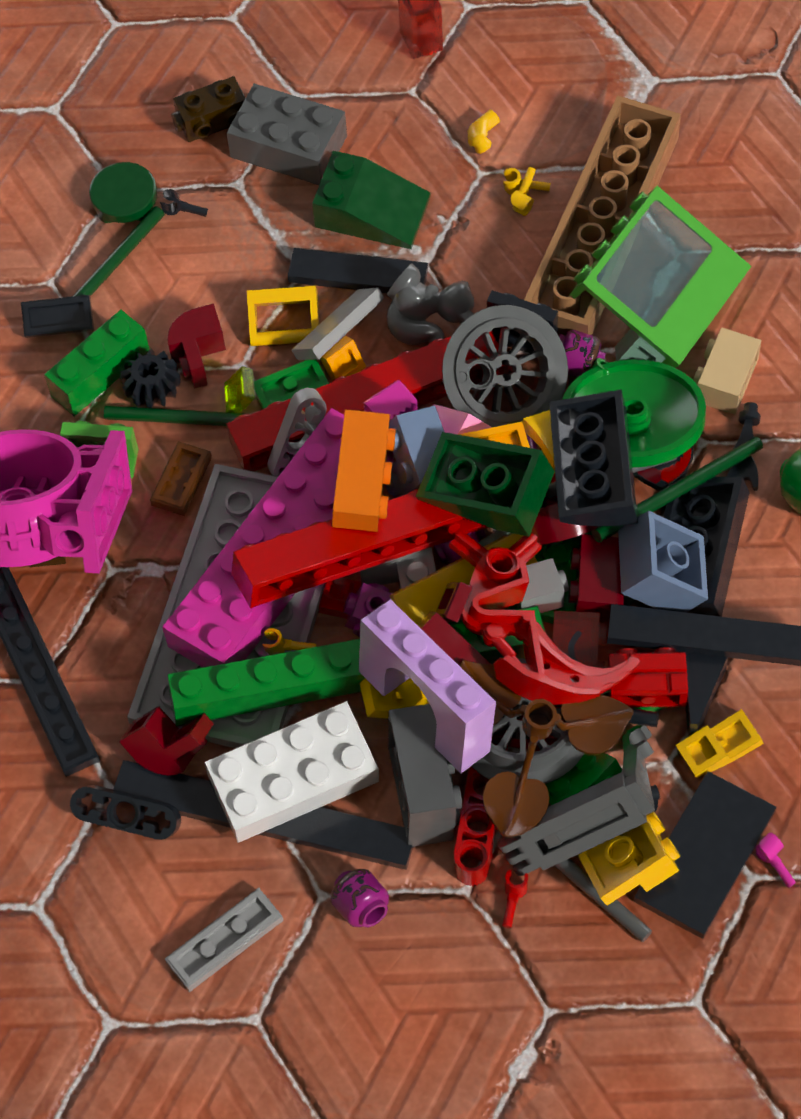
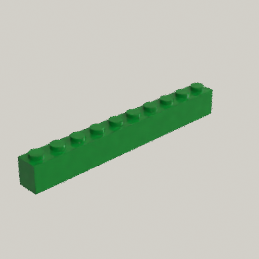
M538 606L519 609L534 610L536 622H538L544 630ZM459 620L458 623L448 622L490 664H494L499 658L503 657L496 647H490L484 643L483 636L472 633L462 620ZM506 636L505 640L517 653L516 657L525 658L523 642L517 640L515 636ZM360 639L167 674L175 725L182 726L203 713L210 720L361 692L359 683L365 677L359 672Z

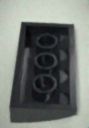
M622 390L549 402L560 522L583 526H617L638 523L627 411Z
M715 476L666 504L664 518L704 536L708 600L686 613L722 617L750 494L743 477Z

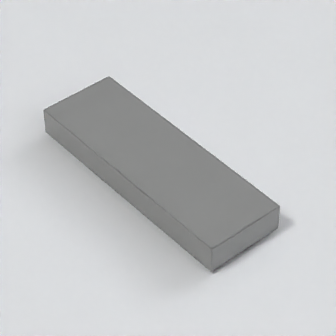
M379 288L357 289L292 349L296 359H320L383 300L384 296Z
M257 888L165 958V961L186 989L191 992L283 922V916L261 889Z

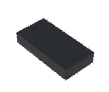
M90 295L21 302L23 329L26 338L94 330Z

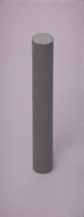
M570 858L554 865L641 942H644L650 936L652 930L618 900L607 906L600 899L588 874Z

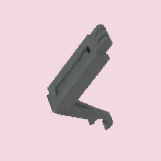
M636 725L624 734L622 739L624 756L621 773L549 806L542 820L527 833L516 837H505L499 841L498 848L502 853H507L505 858L510 865H514L513 870L517 876H523L525 873L540 867L544 871L647 823L646 815L655 811L645 758L654 752L647 741L652 736L647 726Z

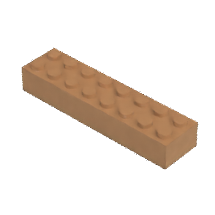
M617 95L524 299L534 304H545L551 309L558 311V336L560 334L566 335L572 329L593 336L605 306L586 290L575 299L569 294L577 285L573 279L586 264L590 267L596 260L592 254L605 239L608 242L611 241L614 237L611 229L623 215L627 218L631 215L633 210L629 206L642 191L648 194L658 186L678 141L681 114ZM646 212L597 275V281L610 292L614 288Z

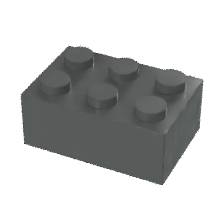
M255 83L227 131L231 158L316 185H320L332 151L339 152L347 138L345 111Z
M430 704L389 710L388 750L407 842L412 847L454 840L455 826L459 825L460 822L459 809L462 808L459 785L453 786L451 774L455 773V768L435 748L437 724Z

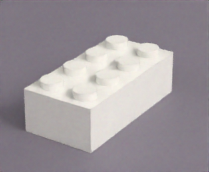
M347 701L205 762L208 777L238 843L379 782V768Z

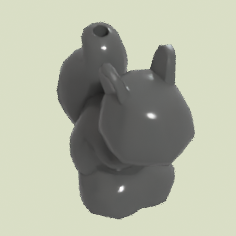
M411 263L387 293V296L392 300L387 312L389 331L397 340L407 345H419L439 338L445 339L442 329L438 325L426 321V319L438 312L448 322L462 324L468 317L473 315L472 311L475 307V302L468 282L463 280L455 282L440 292L436 285L430 284L428 286L421 283L419 269Z

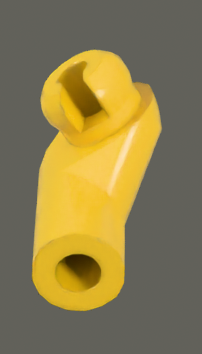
M491 109L474 121L468 128V144L470 147L473 146L478 154L484 153L491 147L492 143L486 136L488 131L500 122L498 115Z

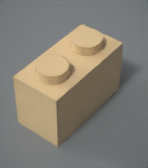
M722 327L717 339L709 340L704 354V359H707V363L704 368L698 367L693 379L701 389L707 406L736 415L758 362L762 340Z

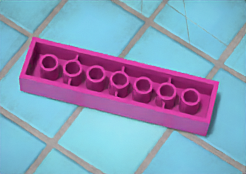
M333 408L329 410L163 625V632L169 648L202 668L246 660L265 635L264 631L271 627L295 595L294 593L250 608L231 575L233 551L239 550L248 544L255 545L273 539L281 533H291L306 528L312 523L324 522L333 518L344 414ZM387 450L386 462H392L393 464V451Z

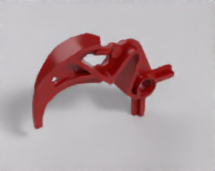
M459 531L449 543V548L475 567L469 584L473 588L461 614V619L472 633L483 636L484 643L490 647H496L503 656L494 663L496 679L511 691L528 700L545 699L553 705L579 703L599 697L600 694L617 686L639 666L641 661L633 655L623 663L611 668H598L582 664L571 659L554 644L540 624L536 622L534 610H501L523 601L529 584L526 563L542 549V545L537 542L538 537L532 533L529 537H521L509 549L498 547L487 550L465 532ZM506 636H515L517 640L523 642L526 663H521L516 657L517 653L505 640ZM570 679L577 680V683L572 682Z

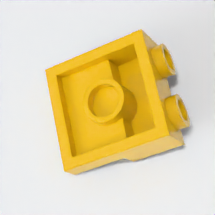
M655 812L646 815L647 823L578 854L600 899L607 906L638 885H641L648 892L680 871L675 863V860L680 858V854L668 837L662 840L660 834L665 831V828Z

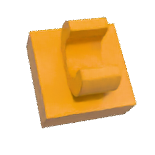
M347 336L339 340L320 358L331 381L341 376H350L366 367L354 340Z

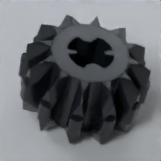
M151 348L147 355L144 356L136 351L135 361L125 360V370L121 371L120 375L121 383L123 384L122 388L125 396L132 398L133 403L137 407L146 402L148 408H152L156 402L165 407L166 397L176 398V387H179L181 383L180 374L177 373V363L174 362V359L169 360L165 351L156 356Z

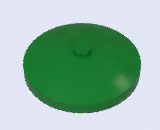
M632 359L602 364L603 368L610 371L604 376V369L594 367L575 379L563 396V399L622 390L627 411L632 468L658 465L677 458L698 441L705 427L706 403L704 395L696 382L682 371L655 361Z

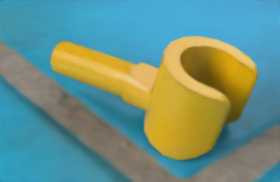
M528 167L519 190H516L511 195L513 210L523 216L530 212L534 203V199L527 195L536 171L532 167Z
M509 168L504 171L507 181H503V185L509 195L519 190L524 180L521 178L519 170L515 168ZM532 181L529 189L550 191L551 183Z
M268 628L264 631L267 639L277 640L274 644H262L269 655L284 653L285 650H302L316 647L315 643L284 639L281 632L276 628Z

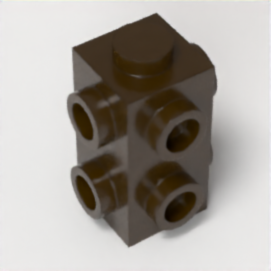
M235 76L216 81L194 91L186 92L173 98L176 112L171 113L174 126L177 132H184L188 142L206 138L231 126L245 100V96Z

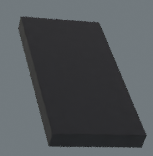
M707 771L669 837L680 854V858L675 860L680 871L648 892L640 886L634 896V902L704 939L775 814L777 807Z

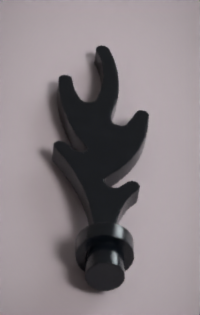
M745 403L744 410L739 413L738 421L744 426L734 448L754 438L752 426L759 425L761 417L756 403ZM749 456L734 465L726 477H743L744 481L749 480L753 490L757 491L759 484L758 470L752 456Z

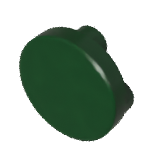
M119 162L103 168L94 176L90 184L89 195L92 206L102 222L126 223L135 220L142 221L151 211L157 199V188L153 175L145 167L132 162Z

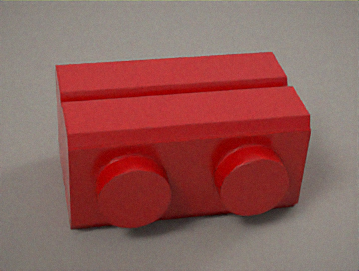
M663 647L656 649L653 653H638L636 649L623 648L616 651V653L609 654L608 668L623 663L632 655L641 661L639 666L627 678L609 690V697L626 704L630 708L686 707L688 679L685 652H676L673 648Z

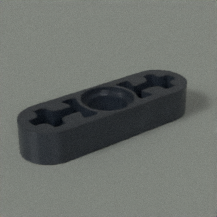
M87 785L79 788L73 793L70 800L71 811L79 820L153 839H166L174 835L181 825V815L172 804L97 785ZM92 794L93 802L105 804L109 802L108 797L111 798L107 809L97 807L87 812V805L82 803V798ZM122 801L129 802L135 809V817L130 823L122 822L116 814V808ZM162 811L165 812V819L170 821V826L164 827L162 831L159 830V823L151 820L144 821L143 827L140 826L144 815L156 817Z

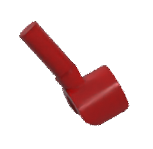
M512 869L507 871L505 875V892L508 896L502 926L506 928L512 927L519 898L526 895L528 890V874L525 873L523 883L515 885L511 883Z

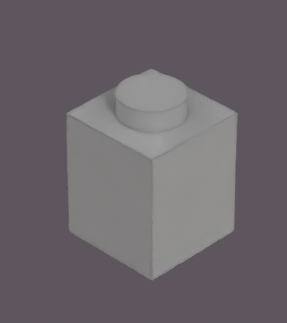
M553 558L526 565L529 584L523 601L516 604L518 610L538 606L539 612L544 613L564 607V592L569 591L568 581L563 570L557 571Z

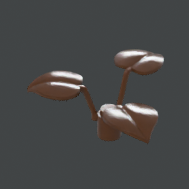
M463 660L460 664V667L496 701L493 726L501 721L503 715H506L508 718L524 716L522 729L530 737L520 777L512 772L498 773L488 781L483 792L485 812L499 833L508 838L520 836L533 829L542 820L549 804L547 786L540 780L527 779L537 741L547 738L552 733L554 725H556L562 731L568 730V740L576 750L590 755L602 754L610 750L618 742L634 711L626 704L604 695L584 702L562 704L561 715L557 713L554 705L545 699H536L528 705H522L520 709L511 710L518 706L522 697L515 694L496 679L494 664L474 663Z

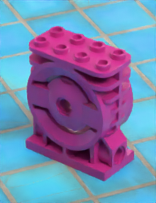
M9 430L0 432V567L34 565L58 556L83 557L85 573H100L132 494L125 431L110 430L104 445H82L78 448L68 439L46 431Z

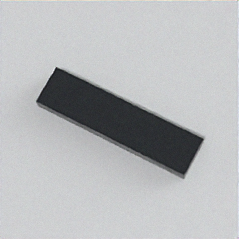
M294 248L288 272V282L351 290L379 288L381 293L387 294L394 282L411 263L419 269L421 275L420 282L426 284L428 263Z

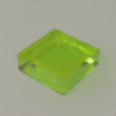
M241 366L224 383L226 412L240 413L255 399L254 376L251 368Z

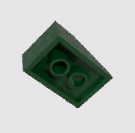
M332 151L312 202L315 228L412 249L429 203L431 192L367 158Z
M442 432L416 497L418 500L492 529L529 537L555 471L542 450Z

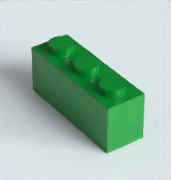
M120 309L44 374L50 396L75 417L120 378L121 371L125 370V360L135 361L136 351L142 356L147 355L149 345L145 329Z

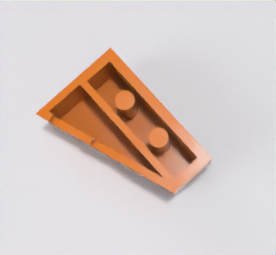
M345 409L332 527L377 532L379 518L386 519L389 496H382L383 484L390 485L392 462H386L387 450L394 451L396 429L389 428L390 414Z

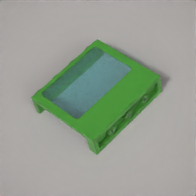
M656 186L648 194L642 191L629 206L633 210L628 218L623 215L613 226L611 232L614 234V237L610 242L605 239L592 254L596 259L591 267L586 264L573 279L577 285L569 295L575 299L586 290L665 357V360L662 362L663 364L676 368L682 363L752 266L666 192Z

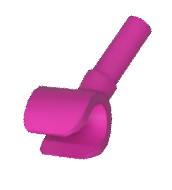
M768 833L756 846V855L762 861L770 863L786 886L790 888L796 882L782 863V860L777 856L784 848V845L776 835Z

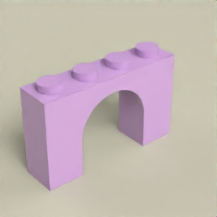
M391 599L361 619L359 672L383 696L409 678L412 679L423 692L434 712L437 724L435 748L460 773L487 755L491 748L496 701Z

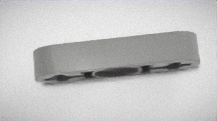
M304 388L297 391L290 400L267 463L272 476L278 477L289 461L292 460L325 416L327 410L326 403L319 392L313 388ZM305 431V435L300 441L288 442L289 437L294 432Z

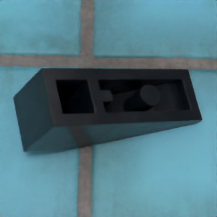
M686 653L688 697L685 712L688 737L700 730L726 671L727 657Z

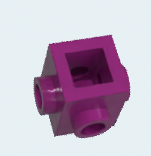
M363 583L356 593L350 592L343 609V613L348 614L344 627L352 629L353 633L360 637L361 619L391 599L390 595L392 593H389V589L377 583Z

